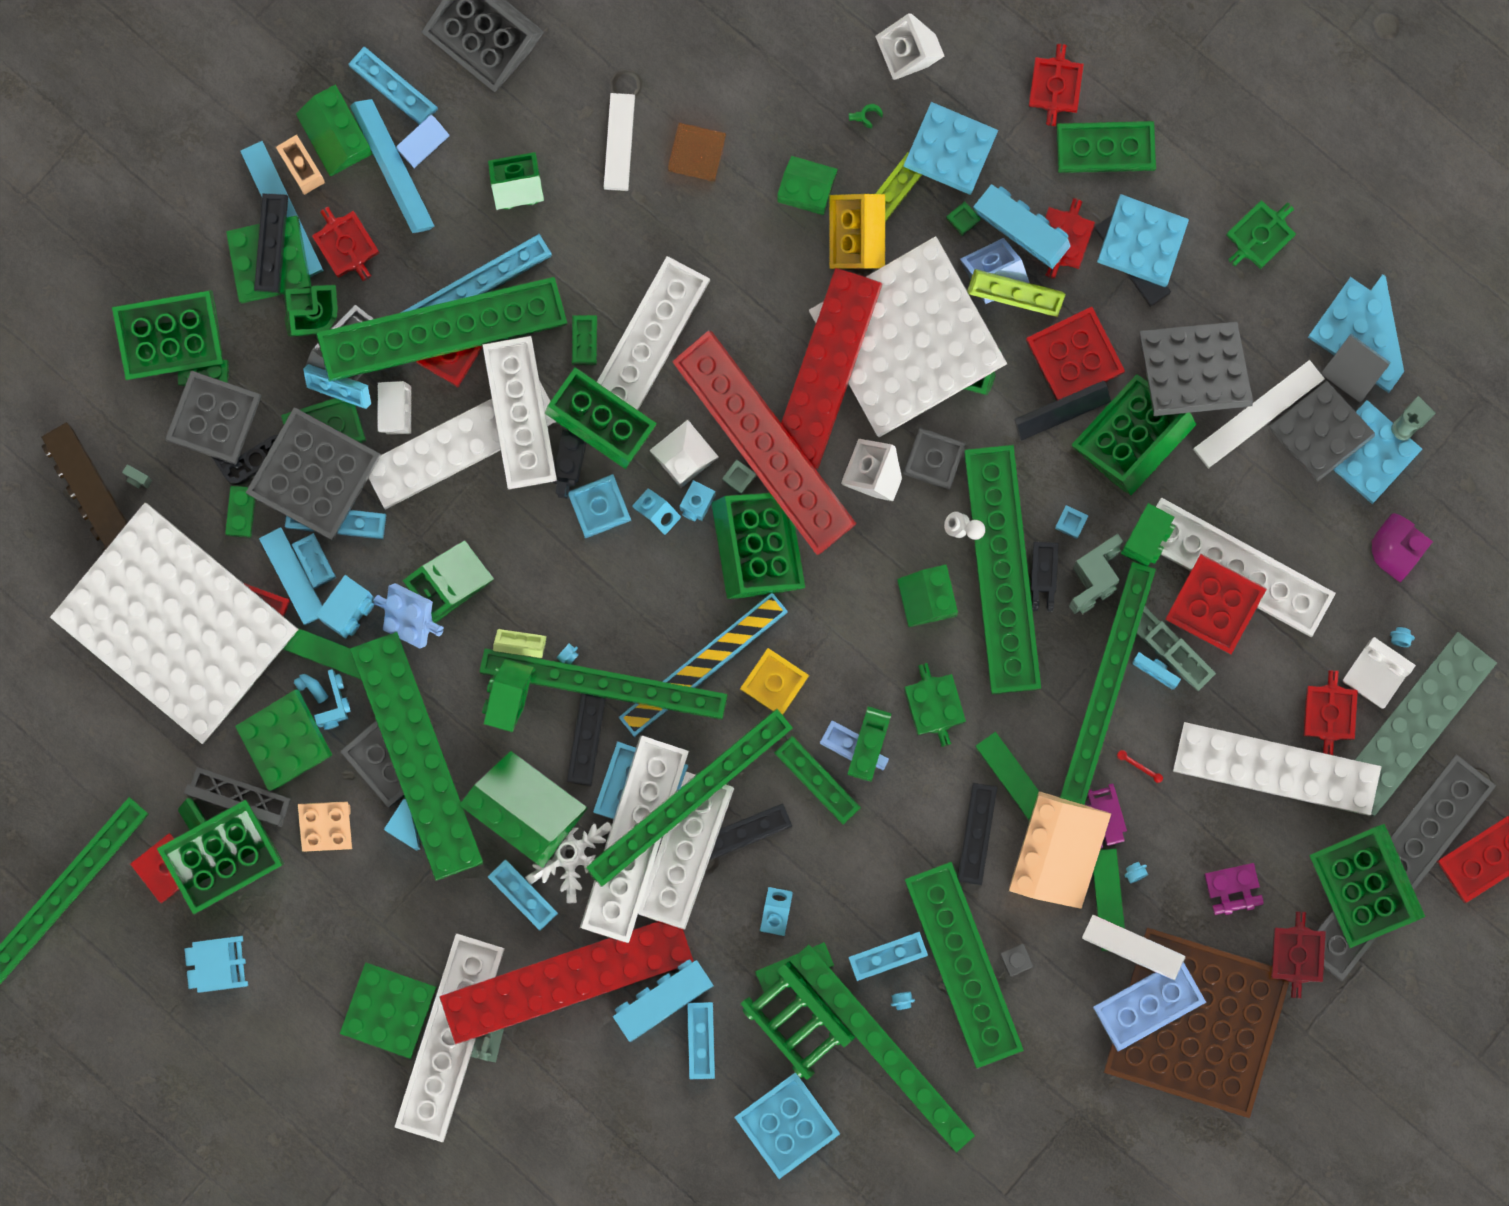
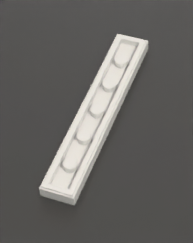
M1310 360L1256 400L1252 406L1247 407L1193 450L1209 469L1323 382L1324 377Z

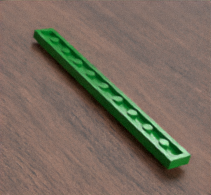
M1135 562L1131 563L1060 795L1062 799L1082 805L1085 804L1156 571L1154 568Z
M484 649L479 671L483 675L494 676L496 667L501 668L506 659L534 667L530 684L723 720L728 697L724 693Z
M775 709L585 867L598 885L603 887L793 729L781 712Z
M130 797L0 944V984L149 815Z
M809 944L790 960L956 1153L975 1137L966 1124Z

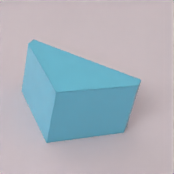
M404 799L384 830L414 850H420L417 830L406 799Z

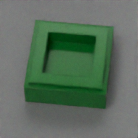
M965 201L946 216V219L961 236L966 234L981 220Z

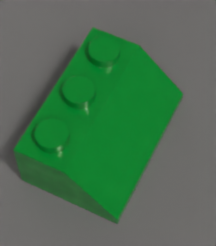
M336 84L314 95L296 113L330 177L373 154Z

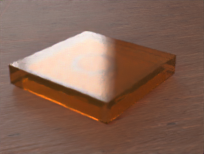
M679 123L668 171L715 181L726 133Z

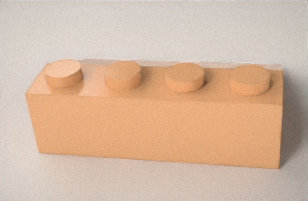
M1039 791L1010 882L1009 891L1038 900L1082 909L1111 813Z

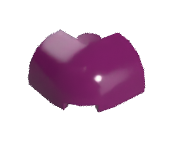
M1393 513L1376 532L1372 540L1371 551L1377 565L1400 583L1417 564L1433 541L1414 527L1415 524Z

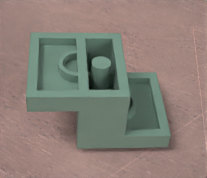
M1116 534L1078 559L1073 566V570L1087 589L1072 599L1069 607L1074 614L1079 611L1084 614L1094 607V604L1097 603L1095 600L1100 597L1102 600H1105L1115 593L1119 578L1108 562L1118 556V553L1121 551L1120 547L1123 540L1119 534Z

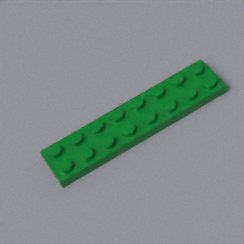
M952 862L905 879L906 886L976 1069L1024 1051Z

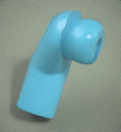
M301 674L299 678L294 680L298 690L303 691L307 687L318 704L329 697L321 684L307 674Z

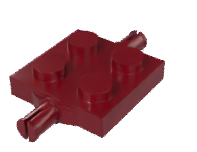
M1295 912V927L1288 929L1274 928L1271 979H1283L1291 982V998H1302V983L1323 982L1326 931H1313L1305 927L1306 912Z

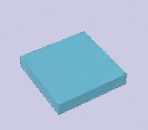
M613 474L569 491V498L585 538L631 521Z

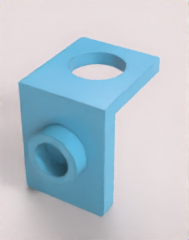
M649 488L632 506L651 520L664 535L681 518L666 500ZM671 513L670 521L662 525L661 518L663 515Z
M768 887L760 928L761 932L785 936L792 891ZM781 895L785 897L786 900L777 901L773 899L772 896Z

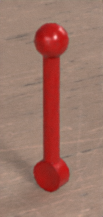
M1121 750L1118 752L1117 758L1119 760H1126L1153 777L1156 783L1163 781V776L1160 773H1154L1127 756L1126 751Z

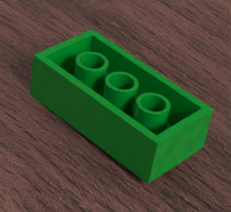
M576 367L548 404L544 413L624 469L628 467L657 424Z

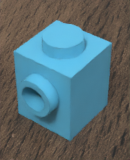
M693 480L680 504V510L683 511L682 515L694 522L696 519L703 521L716 496L715 491Z

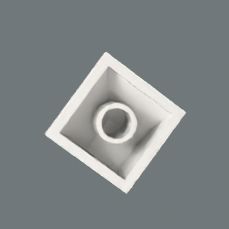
M911 13L905 15L875 36L893 80L925 69L944 57L936 34Z
M688 420L650 450L680 488L719 458Z
M858 439L841 484L875 498L893 501L902 480L895 446Z

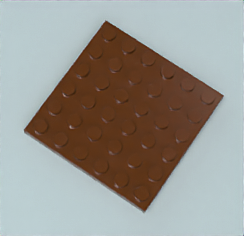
M1147 927L1144 938L1185 956L1184 964L1206 1003L1118 1052L1112 1043L1103 1073L1250 1118L1289 982L1283 979H1271L1272 966ZM1136 963L1129 987L1155 973V971Z

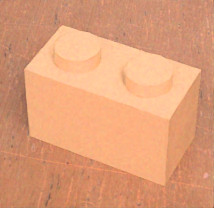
M297 135L276 146L277 151L304 195L325 183Z

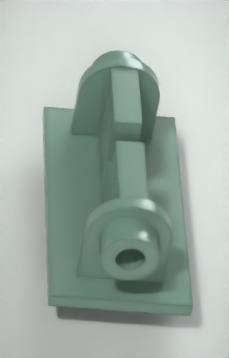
M504 1028L477 1037L471 1057L496 1063Z

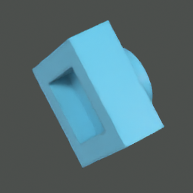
M1066 505L1055 529L1077 539L1088 515Z

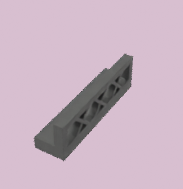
M199 767L196 768L191 785L187 784L184 792L187 796L225 809L240 803L235 799L240 798L242 802L244 801L243 795L251 791L256 792L261 802L254 806L250 805L258 820L282 827L291 802L290 798ZM201 774L209 776L214 786L207 790L197 788ZM215 779L221 780L223 782L217 784ZM228 783L234 785L238 793L230 798L224 797L219 789ZM238 787H241V788H244V789H247V790H245V791H243V792H240V790H239ZM262 795L268 796L270 798L264 800ZM274 799L283 801L280 815L269 812L266 803ZM263 805L265 810H262L258 807Z

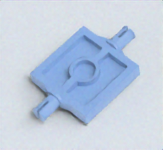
M396 583L389 585L387 599L380 595L374 598L375 602L373 603L385 610L384 631L390 634L397 632L400 639L418 648H423L427 645L429 632L437 636L442 635L444 628L432 621L431 610L433 601Z

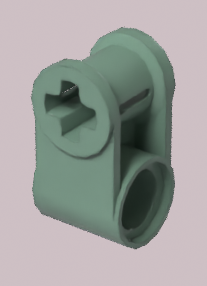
M1418 396L1392 424V433L1400 440H1408L1436 412Z

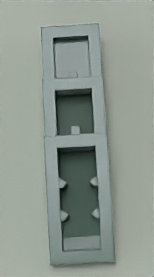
M1144 607L1136 634L1174 671L1199 691L1216 673L1182 638L1179 639L1163 621H1159Z

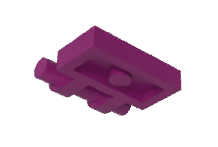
M1254 863L1204 874L1209 898L1220 897L1221 904L1212 905L1214 915L1224 913L1226 916L1232 914V911L1241 909L1248 911L1255 909V906L1264 905L1262 895L1252 897L1250 892L1251 889L1260 887ZM1242 892L1243 899L1230 902L1229 894Z

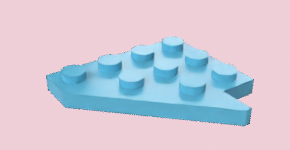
M1382 274L1372 290H1369L1350 277L1308 338L1335 355L1349 335H1354L1390 362L1388 368L1375 383L1389 393L1404 373L1386 276Z

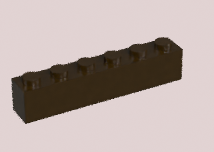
M66 422L41 437L45 443L42 445V448L47 457H53L57 465L53 466L56 473L61 479L65 477L69 484L66 490L73 500L77 498L81 506L78 507V510L85 521L87 519L90 520L93 525L90 531L97 541L101 540L105 548L102 551L104 552L128 522L73 428Z

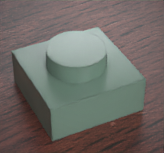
M736 460L724 475L722 481L742 495L756 477V473Z
M128 464L122 472L127 477L126 482L138 489L140 486L148 489L152 482L149 476Z

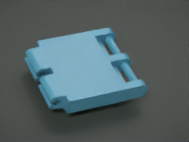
M243 936L192 942V948H185L186 966H195V970L187 971L188 989L197 988V992L201 993L247 987L248 981H245L243 965L246 964V960L243 959L241 947ZM234 943H236L237 957H238V959H236V955H235L236 949H235ZM237 965L239 966L240 982H238Z

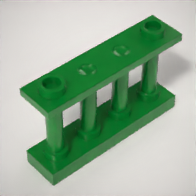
M788 961L777 971L780 976L774 985L756 1001L753 1002L748 997L740 1004L744 1007L742 1009L744 1014L750 1020L754 1019L791 1061L795 1073L802 1078L804 1076L808 1080L815 1073L811 1068L815 1062L836 1044H841L843 1047L847 1046L855 1036L791 962ZM785 987H791L797 993L796 999L770 1021L761 1009ZM802 1006H808L813 1012V1018L786 1040L777 1028ZM819 1025H824L830 1031V1037L803 1059L794 1047Z

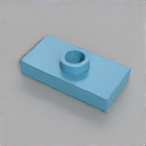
M314 533L292 544L314 589L336 578Z
M1140 652L1132 662L1133 665L1170 689H1175L1181 680L1166 670L1168 666L1157 659L1152 661Z

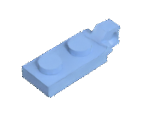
M831 721L820 744L852 761L859 734ZM880 754L876 767L884 770L889 759Z

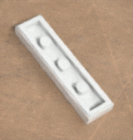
M611 93L604 190L628 191L635 106V95Z
M1092 915L1082 936V939L1173 980L1176 979L1185 959V956L1095 915Z

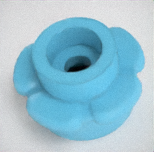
M1397 627L1396 631L1390 633L1392 637L1391 643L1400 647H1410L1411 641L1415 637L1410 634L1411 630Z
M569 643L556 658L561 663L571 664L578 657V654L575 652L578 647L574 648Z
M1137 862L1126 868L1127 873L1124 875L1125 878H1128L1130 883L1143 879L1148 875L1145 869L1147 865L1141 866Z
M903 992L891 995L892 1003L890 1004L891 1006H896L897 1010L911 1008V1003L915 999H912L911 992Z

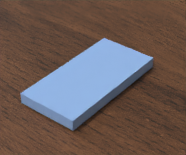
M1183 962L1175 980L1155 972L1095 1005L1093 1009L1118 1052L1201 1006L1206 1001Z

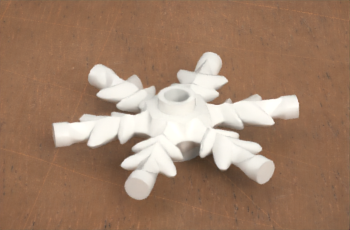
M606 822L597 829L596 824H593L588 835L585 831L583 832L582 840H576L573 837V834L578 830V828H573L554 852L553 859H549L543 868L536 863L532 866L537 870L525 878L530 885L541 877L542 882L545 883L550 872L555 875L556 867L562 866L566 872L560 878L565 879L560 891L563 892L567 889V903H577L576 889L582 890V887L576 880V878H580V875L575 872V868L578 865H584L587 874L588 871L585 867L594 860L596 855L587 857L584 854L585 848H595L593 843H605L606 839L602 836L609 833L612 826L609 822ZM568 850H574L575 854L572 858H567L566 853Z

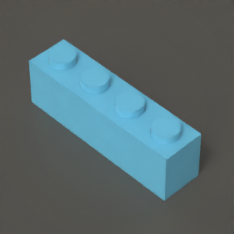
M991 184L974 205L976 214L1053 269L1071 247L1067 233L1059 227L1054 229L1049 226V221L1038 213L1035 216L1029 211L1030 207L1023 201H1014L1010 198L1011 194L1003 187L996 188Z
M690 959L677 967L679 969L678 973L672 977L669 973L656 981L658 986L650 991L647 987L636 995L638 1000L630 1005L628 1002H625L615 1009L617 1014L613 1018L629 1042H632L714 986L697 960L693 963Z

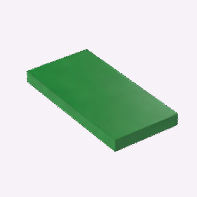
M1154 121L1059 123L1056 125L1058 173L1156 170Z

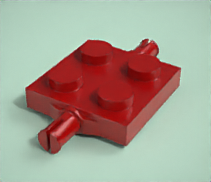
M1061 44L1056 45V55L1053 58H1035L1029 107L1043 108L1048 111L1046 125L1050 126L1051 116V126H1056L1057 112L1077 113L1084 64L1074 63L1065 59L1067 47L1065 44L1062 45L1061 53Z
M1073 198L1069 211L1048 208L1045 217L1049 221L1048 225L1054 229L1059 227L1066 232L1071 246L1053 269L1048 267L1045 275L1049 278L1050 275L1051 278H1056L1059 266H1070L1077 269L1081 266L1095 227V222L1078 215L1083 203L1079 199L1077 202V199Z
M329 207L325 208L329 217L322 209L320 213L327 224L322 230L312 235L313 239L337 278L349 271L356 270L362 281H366L362 272L365 273L368 279L371 275L364 264L379 254L377 247L354 211L344 217L335 218Z
M1333 670L1328 671V685L1322 687L1307 686L1303 734V736L1317 737L1324 740L1323 753L1328 755H1334V741L1355 739L1358 690L1344 689L1338 686L1339 671L1333 672Z

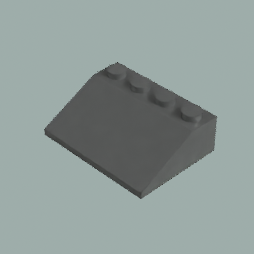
M442 0L422 30V33L491 90L496 92L532 51L544 31L506 0Z

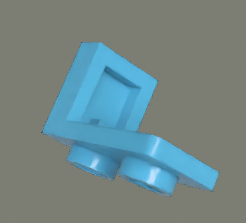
M333 669L328 670L338 708L314 715L316 724L319 727L324 726V730L339 726L338 722L347 720V713L351 712L347 697L342 698L340 689L344 688L341 675H336Z

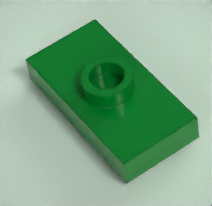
M572 315V365H597V315Z

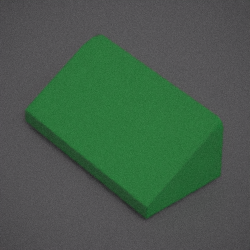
M191 798L186 799L178 808V812L189 830L207 821L195 800Z

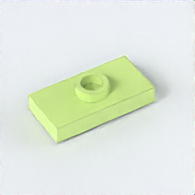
M498 629L493 644V651L542 658L547 636Z

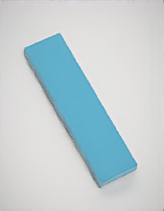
M363 47L348 64L350 68L419 125L437 111V106L366 47Z
M350 510L337 534L384 539L387 515ZM286 516V529L313 531Z
M280 527L259 538L303 624L306 626L319 619L316 614L321 609L322 604L283 529Z

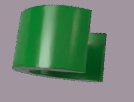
M869 104L862 109V112L849 113V121H861L865 127L872 128V124L865 118V114L869 111H875L883 118V112L878 105Z

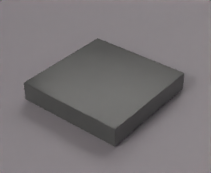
M1350 334L1321 374L1361 403L1388 368L1390 362Z
M920 427L903 474L950 490L966 443Z

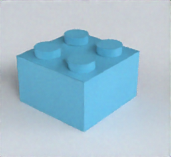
M344 575L316 616L322 623L346 639L349 635L353 636L360 626L358 622L362 616H367L372 611L375 605L372 603L374 597L365 588Z

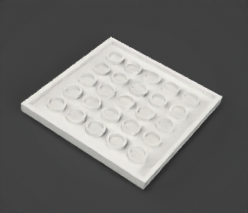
M936 236L866 276V278L879 281L883 285L848 383L878 437L883 436L1007 364ZM823 302L809 310L815 323L817 322Z

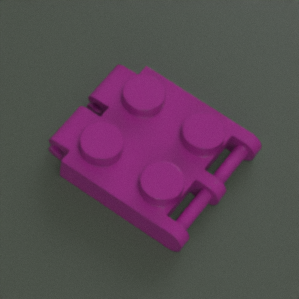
M1109 784L1107 788L1096 791L1090 789L1087 794L1089 800L1085 801L1084 805L1111 813L1104 835L1107 846L1124 842L1123 833L1127 832L1114 784ZM1110 792V795L1094 799V796Z

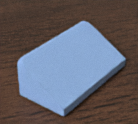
M430 115L396 148L415 168L450 135L436 118Z

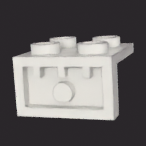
M1373 637L1352 665L1343 682L1352 689L1358 690V693L1383 709L1405 677L1412 672L1416 665Z

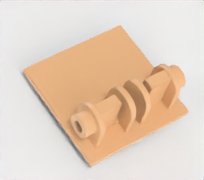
M348 802L298 804L302 852L352 849L349 818L351 809Z

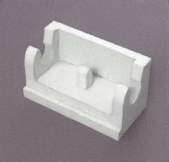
M406 382L378 383L379 432H386L388 435L411 434V386Z

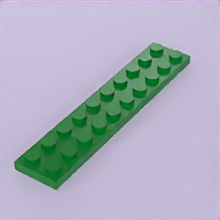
M555 277L317 332L316 336L328 381L330 382L566 326L567 320Z
M1014 445L964 450L972 520L981 521L985 526V534L980 539L974 540L991 694L1041 690Z
M395 632L350 648L435 881L483 864L465 812L459 805L461 803L398 633Z

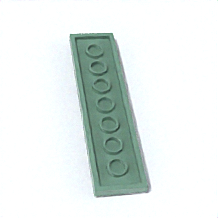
M1459 632L1453 636L1355 759V761L1381 766L1371 812L1372 817L1379 812L1497 664V662Z

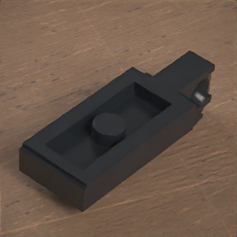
M562 430L555 463L557 481H553V483L557 484L555 493L558 495V498L568 499L570 486H575L576 482H579L586 442L566 430Z

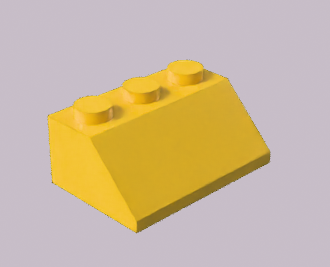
M829 195L830 269L884 267L885 195Z

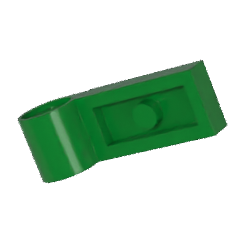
M867 707L847 775L872 781L892 713Z

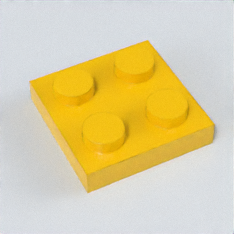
M767 648L740 690L771 711L778 709L783 715L809 675Z

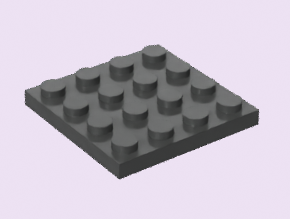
M1237 322L1140 331L1139 338L1154 416L1250 407L1253 405Z
M294 407L248 487L246 494L333 541L381 454Z

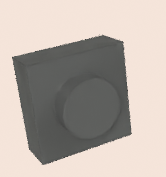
M1024 944L1000 953L1010 977L1034 967Z

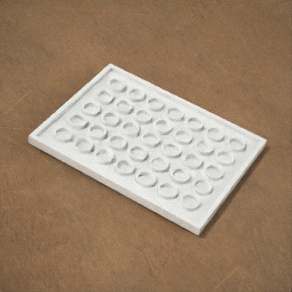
M147 503L142 505L50 617L201 744L208 740L299 630Z

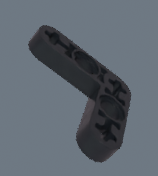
M278 435L267 438L239 456L236 465L215 457L212 458L230 484L240 485L255 476L260 466L256 467L250 464V457L253 454H261L264 461L267 455L262 449L266 448L269 451ZM245 461L251 471L247 473L246 469H243L239 472L240 477L238 479L234 476L230 478L229 476L232 474L231 469L240 470L244 467L241 462Z

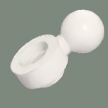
M959 512L949 514L944 523L946 533L956 538L964 537L967 534L969 538L977 540L985 534V526L981 521H970L967 515Z

